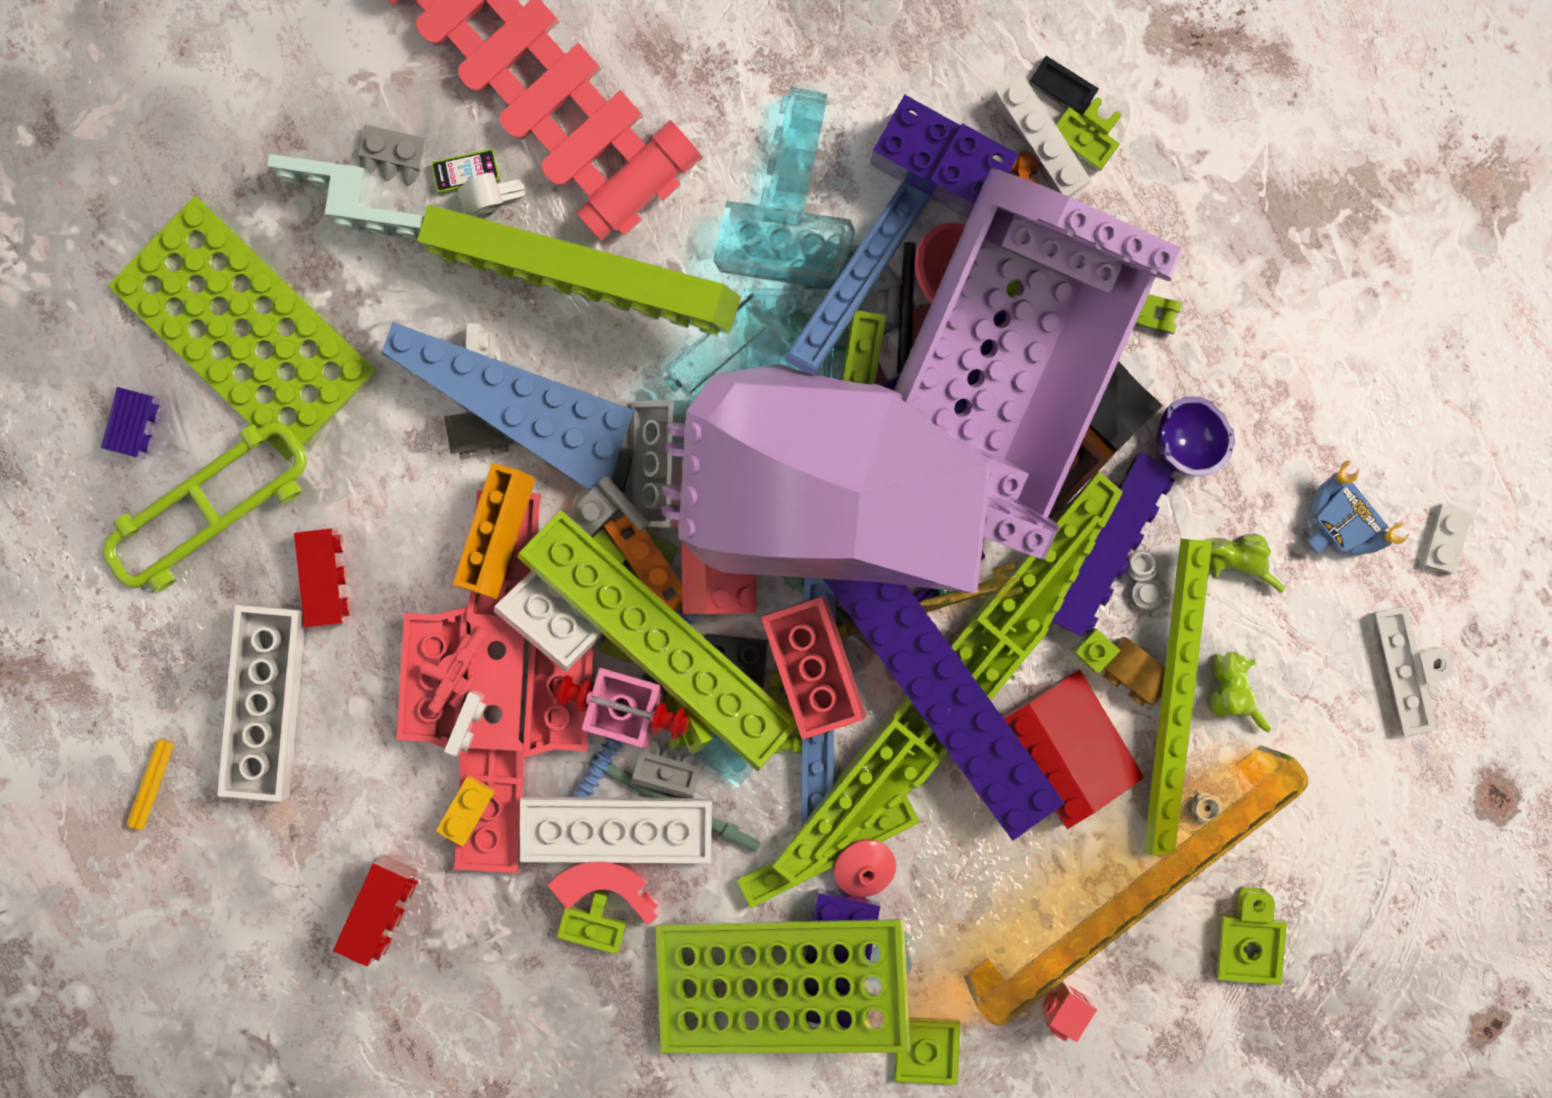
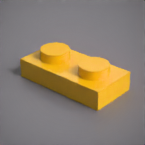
M468 775L436 832L464 847L496 790Z

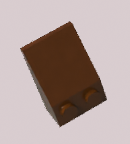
M1090 425L1048 516L1050 519L1117 452Z

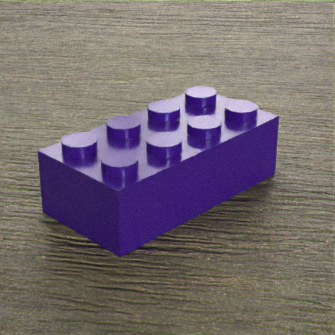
M818 888L811 921L878 919L881 908L880 901ZM838 944L834 948L836 960L843 963L847 961L849 952L844 945ZM868 944L865 948V956L869 961L873 944ZM806 945L804 959L809 963H814L818 957L817 950L811 945ZM839 977L835 982V988L841 995H847L850 992V983L846 978ZM807 978L804 988L808 994L814 996L819 991V984L814 978ZM809 1010L806 1014V1022L820 1024V1015L816 1011ZM840 1010L837 1014V1021L840 1026L849 1028L852 1024V1017L849 1012Z

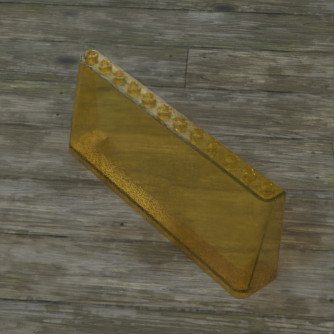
M1259 745L1236 763L1254 786L1252 789L1022 969L1005 980L991 960L987 958L964 976L965 982L976 1007L991 1024L997 1026L1006 1025L1299 797L1308 786V776L1295 757Z

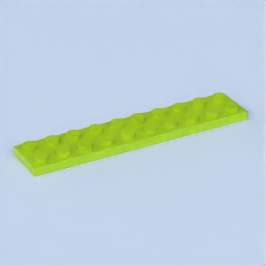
M562 510L517 555L526 566L757 772L797 727L794 717Z

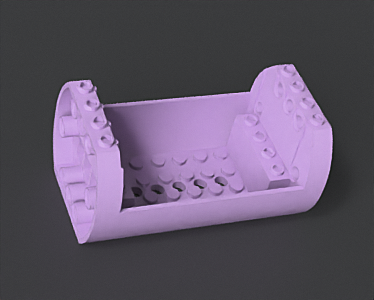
M994 168L989 170L894 391L900 393L902 400L912 408L923 410V416L935 425H943L947 428L946 433L955 440L966 442L992 462L984 538L1039 559H1045L1059 529V526L1048 518L1155 279L1171 281L1184 253V249L1067 195ZM1012 280H1017L1019 283L1017 293L1013 296H1008L1007 285ZM1004 309L1006 313L1005 321L1001 325L995 326L993 321L994 315L999 310ZM991 339L993 343L991 352L982 356L980 351L982 343ZM978 369L980 372L979 380L975 384L969 385L967 382L968 374L972 370ZM963 398L966 399L967 407L965 411L961 414H956L954 411L956 402Z

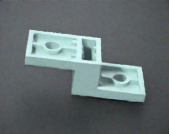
M275 154L268 155L267 167L276 173V177L283 178V182L302 185L303 180L314 183V187L328 190L325 215L333 220V224L339 225L340 229L358 232L359 227H364L371 230L372 234L380 236H390L391 231L401 234L404 239L417 241L424 217L417 214L371 208L376 178L365 168Z

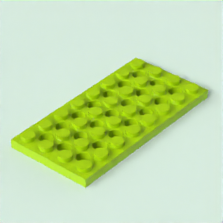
M196 195L107 285L250 425L255 424L259 429L270 422L282 423L280 418L282 411L286 408H293L297 417L295 422L288 427L294 432L303 447L378 372ZM196 232H202L205 236V243L199 249H193L189 242L192 234ZM178 254L183 259V265L180 270L172 272L168 268V260L171 256ZM218 254H225L228 260L227 266L221 271L214 270L212 266L213 258ZM202 276L206 282L205 289L200 293H193L190 288L192 279ZM240 276H247L250 280L249 289L243 293H238L234 287L235 280ZM152 277H158L161 281V288L155 294H149L146 290V283ZM268 297L271 299L273 307L268 314L262 315L257 310V303L260 299ZM219 298H225L228 302V310L223 315H216L213 312V303ZM174 299H180L184 305L182 313L178 316H172L168 310L169 303ZM291 319L295 323L294 333L287 337L282 336L279 331L281 322ZM241 320H247L251 326L250 333L245 337H238L235 332V326ZM196 321H203L206 325V332L200 338H195L191 334V326ZM308 341H314L318 346V352L313 358H305L302 354V346ZM224 342L229 348V353L226 358L217 360L214 357L213 349L216 344ZM263 342H270L273 346V354L267 359H261L257 352L259 345ZM291 363L296 369L295 377L290 381H284L280 376V369L283 365ZM330 363H337L340 367V375L335 380H328L324 375V369ZM242 364H247L251 368V376L247 381L240 382L236 378V369ZM309 385H314L318 389V398L312 403L305 402L302 397L304 388ZM264 386H270L274 391L272 401L267 404L261 403L258 398V392ZM271 435L266 439L287 461H291L294 458L281 436Z
M904 919L655 925L661 1053H908L911 1051ZM838 944L844 945L849 952V957L844 963L837 961L834 957V948ZM868 944H874L879 948L880 958L877 962H871L866 958L865 948ZM776 945L783 947L787 953L784 963H778L773 959L772 951ZM806 945H811L817 950L818 957L814 963L807 962L803 957V949ZM745 946L753 948L756 953V959L753 964L746 963L742 958V950ZM685 947L691 948L695 953V961L692 965L686 964L682 959V951ZM715 947H720L725 952L726 958L723 964H717L712 959V950ZM839 977L846 978L850 983V992L847 995H841L835 988V982ZM869 977H876L880 980L882 990L878 995L871 994L868 991L866 983ZM747 978L754 980L757 984L758 989L755 996L747 995L743 989L744 981ZM777 978L784 979L788 984V992L785 996L778 995L774 990V982ZM807 978H814L818 982L819 991L817 995L813 996L806 992L804 983ZM687 979L692 980L697 986V992L694 997L686 995L683 990V984ZM716 979L723 980L727 985V992L723 997L718 996L713 990V984ZM809 1010L816 1011L820 1015L821 1023L818 1028H812L807 1024L806 1014ZM840 1010L850 1013L852 1024L849 1028L839 1025L837 1014ZM871 1010H877L883 1015L884 1021L881 1027L876 1028L869 1023L868 1014ZM688 1011L695 1013L698 1017V1025L695 1029L689 1028L685 1023V1015ZM718 1011L724 1012L728 1017L729 1022L725 1029L719 1028L715 1023V1014ZM748 1011L755 1012L759 1018V1024L755 1029L747 1026L745 1022V1015ZM778 1011H784L788 1014L790 1023L787 1028H781L777 1025L775 1016Z

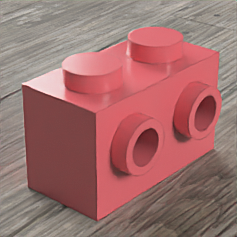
M1063 981L1055 992L1050 991L1042 1004L1044 1008L1042 1013L1047 1020L1046 1025L1051 1028L1050 1032L1065 1042L1068 1038L1078 1042L1097 1011L1089 997Z

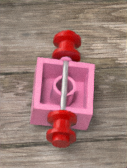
M599 668L593 692L592 682L585 681L580 686L574 684L573 677L566 675L563 680L559 679L555 685L553 698L557 699L558 706L564 707L570 702L576 704V710L581 713L588 706L582 726L584 731L642 748H650L654 734L657 735L661 729L669 731L673 740H678L680 735L685 736L687 733L690 717L686 716V709L679 708L676 713L667 711L666 704L663 703L666 690L658 683L613 670Z

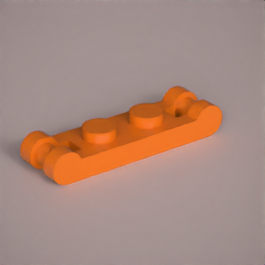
M624 513L623 516L614 522L612 520L606 522L604 527L642 583L674 611L683 605L682 583L644 529L640 532ZM631 526L635 534L625 540L620 532ZM672 586L677 594L666 601L661 593Z

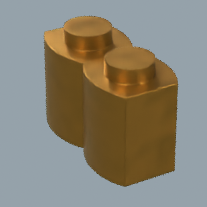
M1122 637L1115 645L1121 651L1103 669L1105 671L1103 677L1117 688L1120 684L1124 685L1130 690L1127 696L1141 707L1145 703L1154 706L1162 696L1165 666L1152 658L1127 637Z

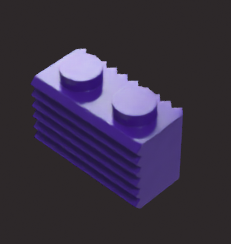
M116 387L101 448L144 459L146 453L149 454L152 451L154 445V436L151 435L154 423L159 422L162 415V405L159 404L160 398Z

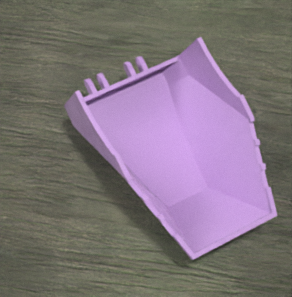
M775 364L713 375L687 409L685 423L671 422L667 424L668 433L673 436L684 437V443L669 442L666 444L665 450L672 456L683 457L681 486L667 485L663 487V495L672 500H680V506L674 504L662 506V515L669 519L679 520L678 538L702 563L722 573L869 581L975 593L978 592L992 462L966 442L955 440L946 433L947 428L943 425H935L923 416V410L912 408L902 400V395L896 391L877 384L869 385L819 375L812 376L804 371Z

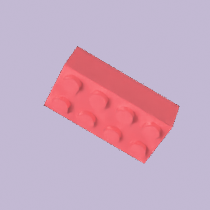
M681 541L683 614L756 613V575L722 573L702 563Z
M826 594L763 615L761 620L802 740L864 720L866 712Z

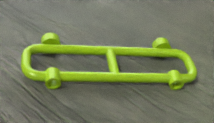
M270 422L259 429L255 424H252L239 432L242 441L132 518L130 513H126L118 517L113 522L116 530L105 539L103 544V557L116 579L121 584L130 588H139L149 584L154 593L161 592L177 580L169 568L267 499L275 495L280 504L283 505L298 497L303 490L296 479L306 468L307 454L294 432L287 425L280 422ZM271 435L281 436L294 456L293 466L219 517L200 488V485L248 451L262 445L265 439ZM187 494H190L209 525L140 574L130 575L116 555L118 543L136 534L140 530L139 528Z

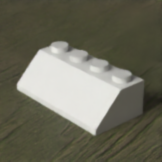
M670 399L631 402V409L634 410L630 421V449L633 450L634 456L629 471V500L650 523L646 528H678L679 520L669 519L662 515V506L669 504L680 506V500H672L663 495V487L667 485L681 486L683 457L672 456L665 450L666 444L669 442L684 443V437L673 436L668 433L667 424L671 422L685 423L686 411L693 401Z

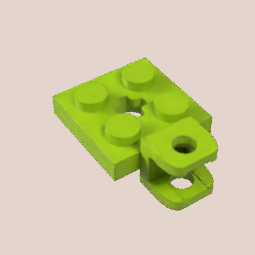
M1242 887L1237 895L1235 913L1237 916L1221 915L1216 978L1218 980L1282 985L1287 922L1282 919H1274V898L1266 889ZM1256 900H1259V902L1255 906H1253V903ZM1249 942H1254L1256 947H1260L1259 952H1254L1252 958H1249L1247 953L1243 951Z

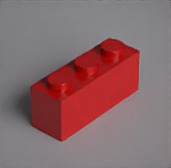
M334 528L295 532L294 541L304 627L347 623L348 616L352 615L350 598L345 597L344 585L348 584L347 567L342 566L341 553L345 552L343 535L338 534V529Z

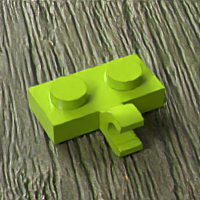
M596 890L590 911L572 906L569 909L565 907L557 938L618 955L627 922L603 915L609 892Z

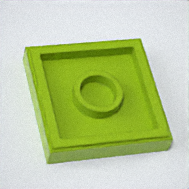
M909 1017L911 1051L908 1053H895L894 1082L958 1085L960 1020Z

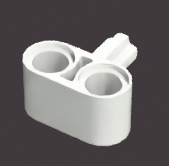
M485 173L467 180L457 192L464 214L483 219L494 214L503 205V202L523 198L525 196V187L520 180L497 184L494 173Z

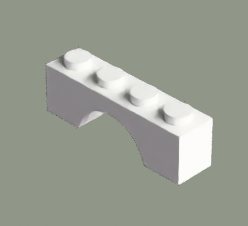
M1024 75L1017 76L997 89L993 95V101L1008 124L1018 131L1033 152L1041 168L1043 178L1050 189L1071 197L1087 187L1091 182L1090 177Z

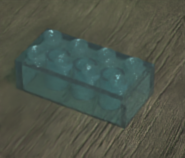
M726 200L713 262L721 273L831 289L849 262L855 229L851 219Z

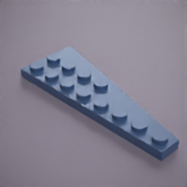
M392 322L381 354L411 374L416 375L441 394L443 393L460 404L459 406L467 411L469 410L484 420L486 424L521 447L526 448L551 467L553 466L590 491L596 487L605 476L611 479L619 450L622 447L634 413L633 409Z

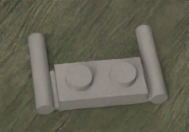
M605 476L596 487L592 488L567 515L591 537L604 526L619 508L640 532L650 524L608 476Z

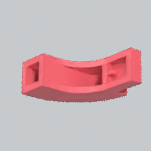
M577 862L561 871L547 885L567 909L589 892L610 890L623 896L647 925L656 919L659 911L656 909L659 906L656 899L648 891L643 894L640 890L647 884L648 879L640 871L627 863Z

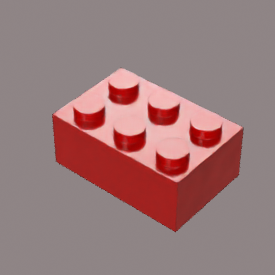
M386 855L373 862L334 946L333 952L366 967L375 960L380 961L382 955H386L393 938L389 937L390 931L393 932L395 927L400 925L406 909L401 908L403 903L412 898L419 884V881L415 879L418 870Z

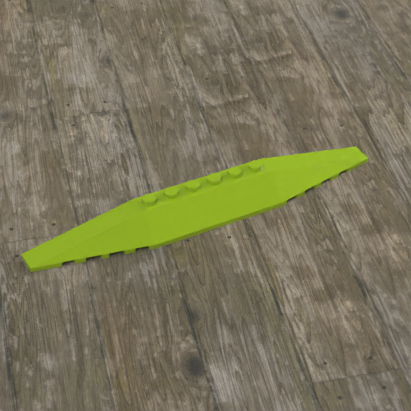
M1099 471L1054 520L1059 529L1046 558L1039 559L1024 553L948 642L990 701L1049 630L1048 626L1062 606L1067 591L1072 582H1075L1080 573L1078 572L1093 549L1098 534L1105 527L1123 493ZM906 694L868 738L833 784L832 788L772 864L775 870L796 887L824 865L838 850H842L851 843L852 839L860 832L873 825L882 814L901 802L902 798L915 787L918 788L923 784L948 754V751Z

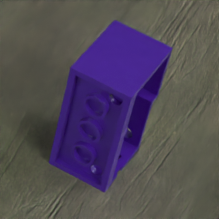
M904 94L873 149L870 165L901 182L904 181L930 195L931 199L969 219L990 168L1009 173L1019 154L963 123L959 125ZM995 155L1000 156L1003 159V163L992 157Z

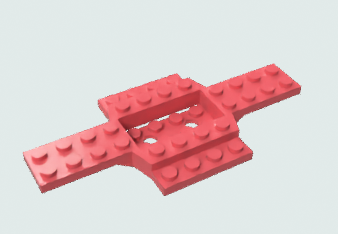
M477 490L476 510L483 490ZM531 493L497 599L470 592L468 606L441 614L404 613L396 740L430 742L446 748L466 700V694L460 710L449 704L457 695V693L453 692L440 713L432 711L428 706L436 695L435 692L442 681L421 674V665L426 661L438 666L444 657L455 654L466 634L472 636L478 625L489 631L476 652L474 663L470 664L463 678L467 680V674L468 677L469 675L475 677L467 691V695L472 690L484 694L482 703L487 704L486 707L489 705L498 706L502 711V718L498 723H489L483 713L479 722L474 720L470 730L474 734L471 745L467 752L462 750L461 754H459V789L466 777L470 775L495 789L496 792L465 846L462 847L456 843L454 869L518 873L520 858V798L523 797L525 758L555 749L588 751L589 732L582 730L588 706L583 713L578 712L576 704L570 702L564 707H560L557 705V699L553 698V692L559 679L563 680L566 675L572 676L573 683L580 686L585 681L592 682L594 645L565 672L530 643L523 744L519 740L525 637L494 612V606L532 571L517 555L539 533L541 494ZM494 641H500L506 647V654L500 660L492 659L488 654V647Z

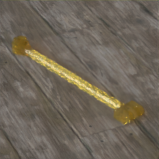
M1015 562L992 568L995 578L978 583V592L952 591L920 601L919 603L927 613L996 591L1000 592L1001 599L1003 600L1023 594L1024 591L1022 587L1009 589L1008 584L1020 581L1018 574L1010 577L1005 576V572L1016 569ZM854 622L837 627L841 639L861 633Z

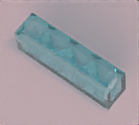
M792 86L790 87L789 95L783 94L779 113L785 114L782 126H776L773 144L778 145L776 157L770 156L766 174L772 176L770 188H763L760 206L765 207V216L802 223L828 94Z

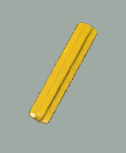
M158 739L155 742L127 820V826L136 830L145 828L174 744L168 740Z

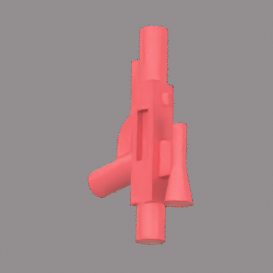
M478 625L472 636L466 634L455 654L444 657L438 666L426 661L422 663L420 668L421 674L442 681L435 692L436 695L428 706L429 709L440 713L446 701L455 692L457 695L449 704L460 710L465 694L475 680V677L469 675L467 680L463 678V675L470 664L474 663L476 652L489 633L488 630Z

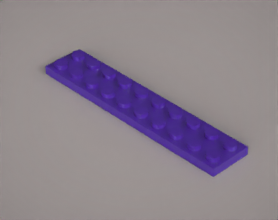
M823 579L1012 841L1065 804L907 585Z

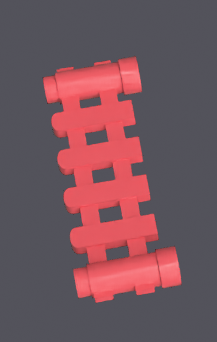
M399 0L388 1L394 6ZM416 0L425 10L416 20L419 33L429 43L437 46L450 38L466 56L467 59L458 67V74L462 82L471 90L479 93L491 85L509 105L500 114V122L503 128L512 137L521 140L533 132L551 152L542 161V169L546 177L554 184L562 187L568 185L574 179L589 195V198H587L589 201L576 213L601 241L614 230L616 232L620 230L624 236L642 221L637 213L657 195L663 201L681 186L676 178L681 173L685 175L704 158L671 120L652 135L653 140L645 145L631 129L643 117L641 112L621 90L609 101H606L589 81L601 70L600 66L579 42L566 54L547 34L559 23V20L541 0H530L524 7L518 0ZM488 3L504 20L505 24L484 42L467 21ZM530 50L547 71L526 89L509 68ZM572 97L589 116V119L568 137L550 115ZM613 144L628 162L610 179L606 180L592 162Z

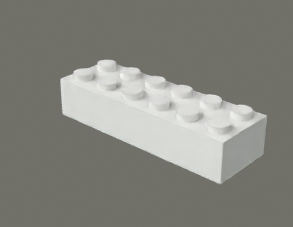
M246 604L235 605L217 796L275 802L289 799L305 634L303 611L301 609Z

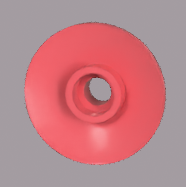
M872 839L859 840L849 844L839 853L834 864V877L838 886L845 893L855 897H869L880 893L891 883L896 872V860L892 851L884 843ZM866 871H872L869 875L863 876Z

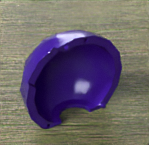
M1200 396L1183 397L1172 402L1164 411L1158 427L1157 448L1159 456L1173 471L1185 476H1207L1221 470L1232 457L1235 446L1234 428H1231L1225 414L1213 404L1214 402Z

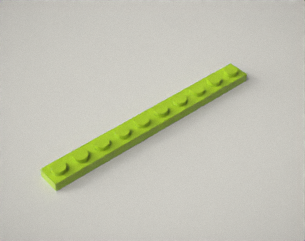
M1180 538L1143 850L1144 853L1150 855L1175 854L1212 550L1211 540Z

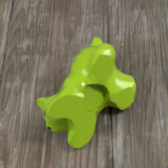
M1256 533L1244 534L1238 543L1225 538L1205 539L1212 541L1209 570L1213 578H1217L1222 570L1232 568L1251 576H1258L1277 591L1284 592L1285 588L1282 582L1268 572L1271 549L1268 547V542L1263 536Z
M1237 651L1227 652L1225 658L1221 654H1214L1212 667L1215 676L1219 680L1220 688L1210 695L1209 703L1213 712L1219 717L1229 715L1236 717L1251 716L1259 728L1265 732H1270L1271 726L1256 707L1255 694L1249 685L1247 677L1249 668L1255 665L1257 661L1248 659Z

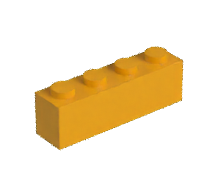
M491 463L452 585L494 599L498 598L536 478L518 469Z

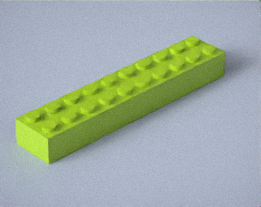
M429 204L427 205L417 242L427 246L426 252L439 256V259L453 264H457L459 261L467 264V267L482 272L488 269L494 271L498 276L512 280L514 277L523 279L525 283L542 288L543 285L552 287V290L565 295L575 293L581 295V298L594 303L604 301L610 303V306L629 312L631 308L639 311L643 316L656 320L660 316L670 320L669 322L685 328H688L690 323V325L700 328L699 331L718 336L719 331L730 334L741 299L740 295L722 283Z

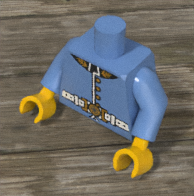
M1345 460L1341 464L1339 473H1334L1317 490L1312 505L1314 514L1310 517V520L1318 531L1306 540L1309 548L1317 555L1329 545L1337 553L1346 552L1351 556L1372 554L1390 546L1392 543L1402 544L1410 535L1407 534L1404 537L1396 535L1395 529L1404 525L1402 522H1396L1388 532L1384 531L1389 526L1353 483L1358 478L1360 469H1357L1353 474H1348L1344 470L1350 465V460Z

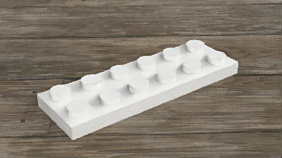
M520 798V862L711 864L712 798Z

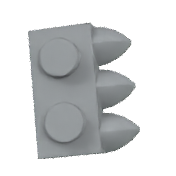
M364 125L358 152L360 167L365 168L371 174L377 168L379 162H381V173L385 181L392 179L397 174L399 168L402 167V178L405 184L409 186L416 181L421 173L428 140L414 135Z
M653 738L650 748H641L631 783L682 798H693L702 764L699 752L694 754L689 752L683 761L680 762L679 748L671 749L668 747L660 756L659 744L656 738Z

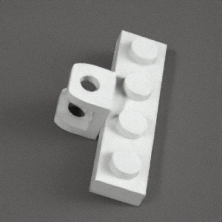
M1405 605L1374 612L1402 735L1405 737L1436 730L1426 684L1443 681L1454 675L1450 652L1440 647L1417 649L1408 606ZM1436 659H1440V667L1434 669L1433 662Z

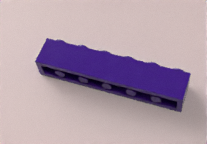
M1142 451L1136 453L1118 486L1123 493L1105 527L1098 534L1093 549L1085 558L1078 571L1080 573L1075 582H1072L1064 597V602L1059 611L1054 615L1052 622L1080 637H1083L1085 632L1088 634L1092 632L1098 621V617L1095 614L1100 604L1106 606L1114 591L1110 586L1115 577L1120 579L1129 565V562L1125 560L1131 549L1137 550L1144 538L1141 530L1146 521L1151 523L1159 511L1160 507L1156 505L1161 494L1166 496L1174 484L1175 479L1171 477L1174 471L1169 466Z

